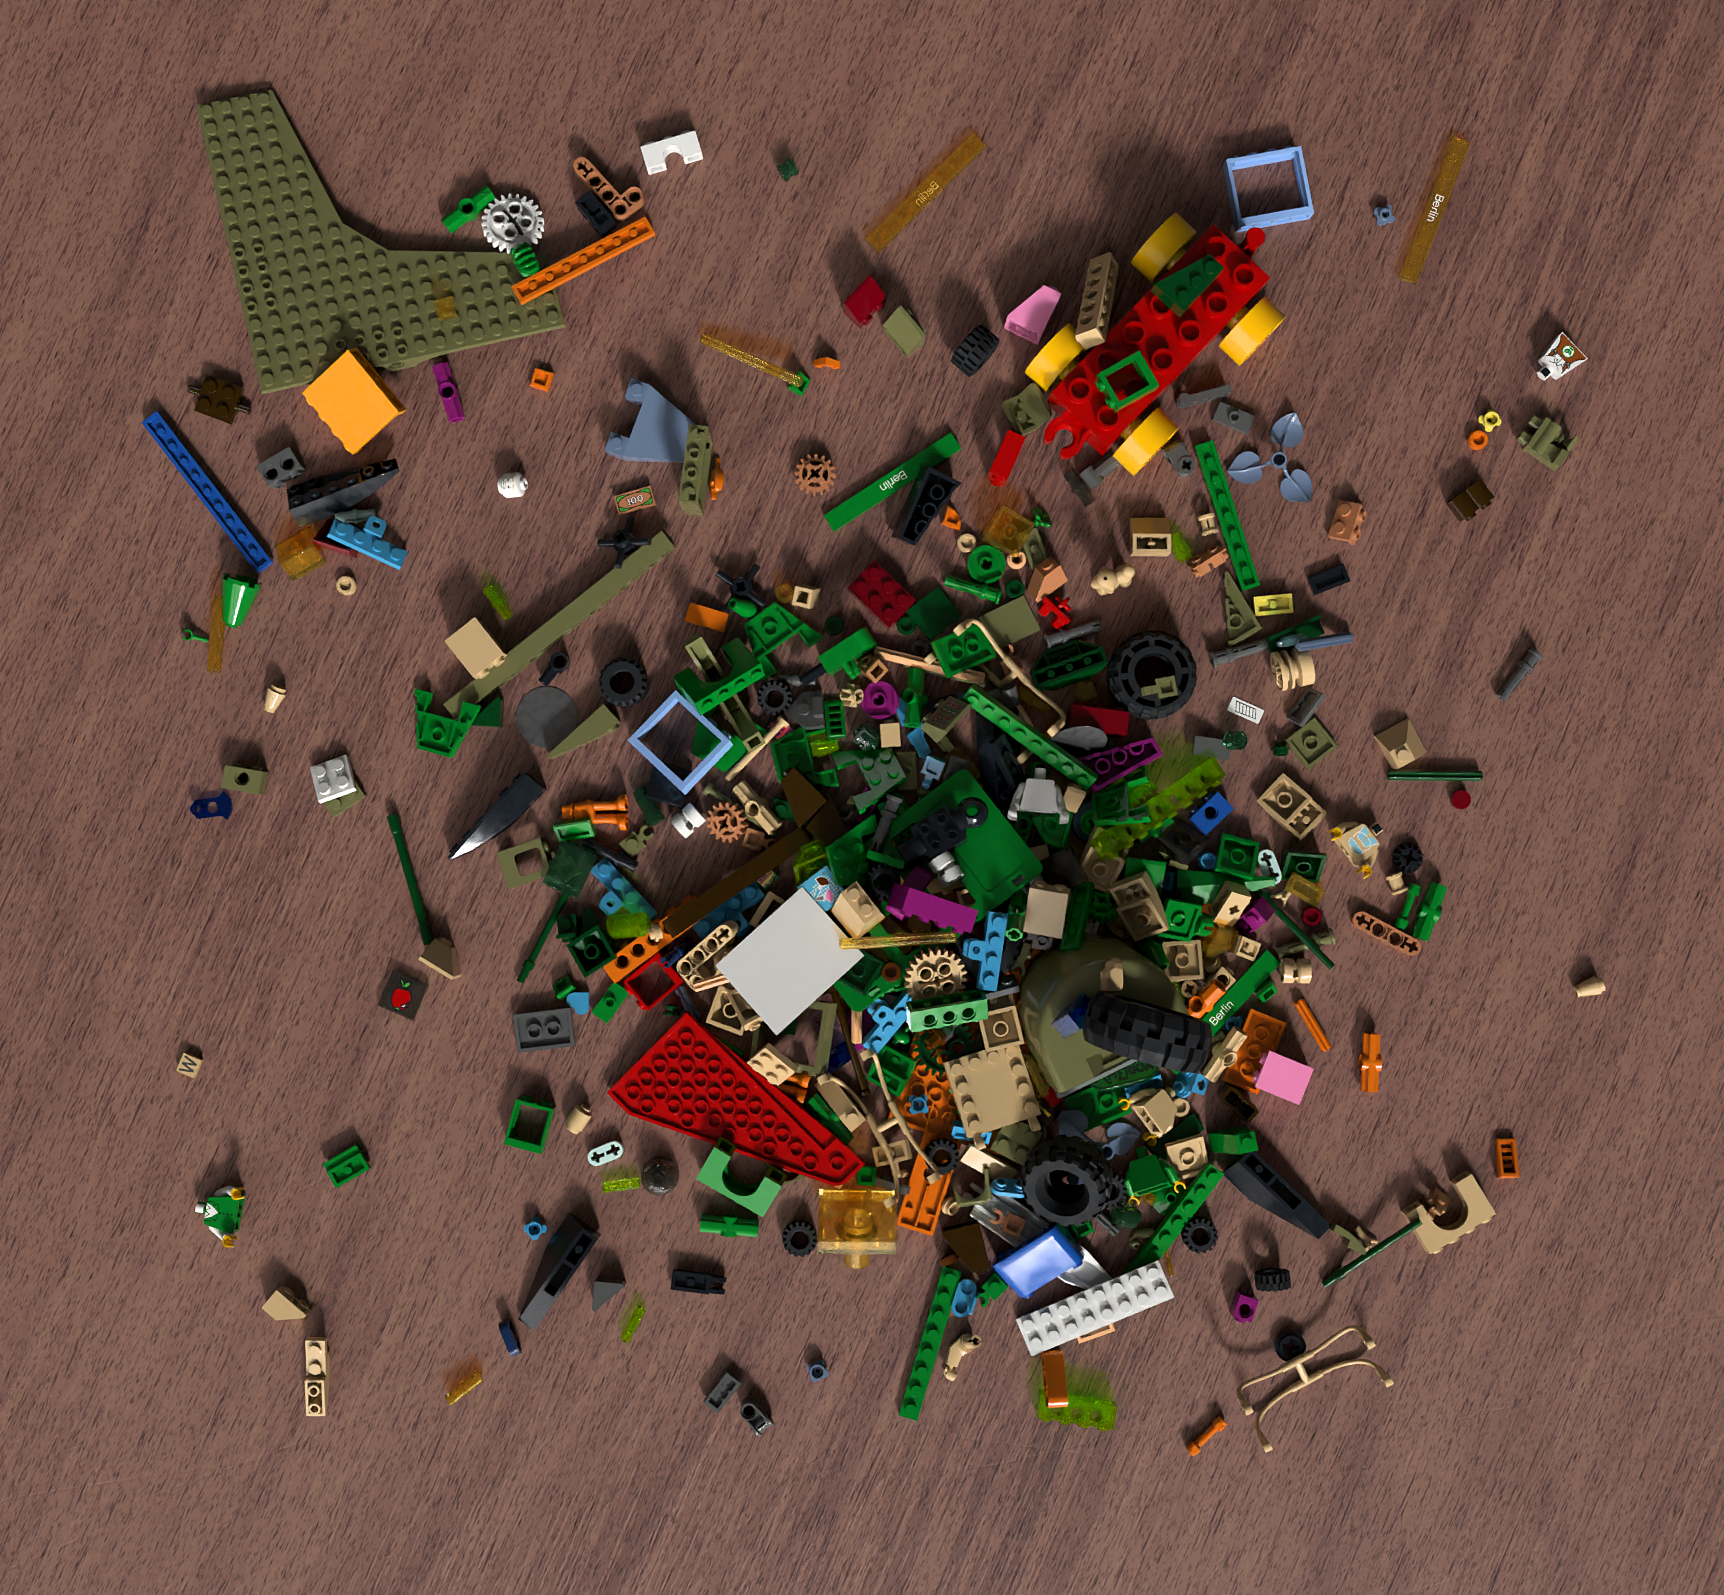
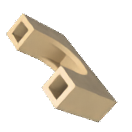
M1467 1171L1450 1180L1462 1202L1461 1216L1454 1224L1444 1227L1435 1225L1432 1219L1426 1215L1427 1211L1424 1206L1418 1201L1401 1210L1408 1224L1418 1217L1423 1224L1413 1230L1424 1250L1429 1254L1440 1252L1443 1246L1448 1243H1455L1459 1240V1236L1464 1233L1473 1232L1477 1225L1489 1222L1492 1216L1496 1214L1473 1175Z

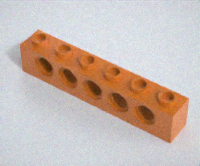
M688 895L680 901L682 903L681 906L677 909L673 906L665 912L667 915L662 920L657 918L652 922L654 924L659 923L663 938L659 939V942H651L648 930L645 932L643 929L634 935L636 938L631 943L626 941L619 947L618 958L603 967L614 983L620 981L689 929L687 928L672 938L662 922L696 899V895L693 897ZM636 944L643 946L644 951L642 954L635 953L634 947ZM621 955H624L628 958V964L626 966H622L619 963V957Z

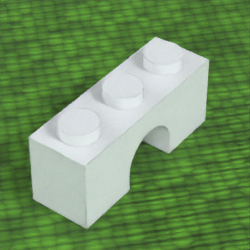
M690 130L684 131L675 137L666 136L658 142H647L644 146L640 147L649 175L667 170L665 159L668 154L673 152L682 155L685 164L703 159L696 132Z

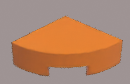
M823 357L814 359L813 366L817 368L828 366L831 369H838L841 362Z
M947 506L942 525L960 531L961 521L959 515L952 507Z

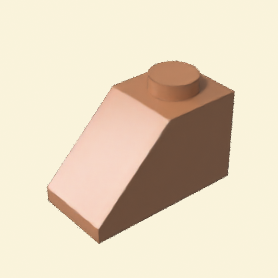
M1051 556L1035 567L1027 589L1028 595L1036 603L1068 581L1061 566Z

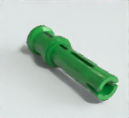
M947 574L944 586L977 595L981 600L994 601L997 605L1003 588L990 587L987 583H982L981 585Z

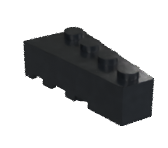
M921 466L891 537L907 545L915 546L929 527L930 522L939 514L941 507L950 499L951 494L958 488L961 482L931 467Z

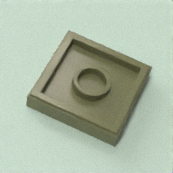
M1315 716L1309 719L1303 727H1299L1283 740L1306 770H1309L1338 747Z

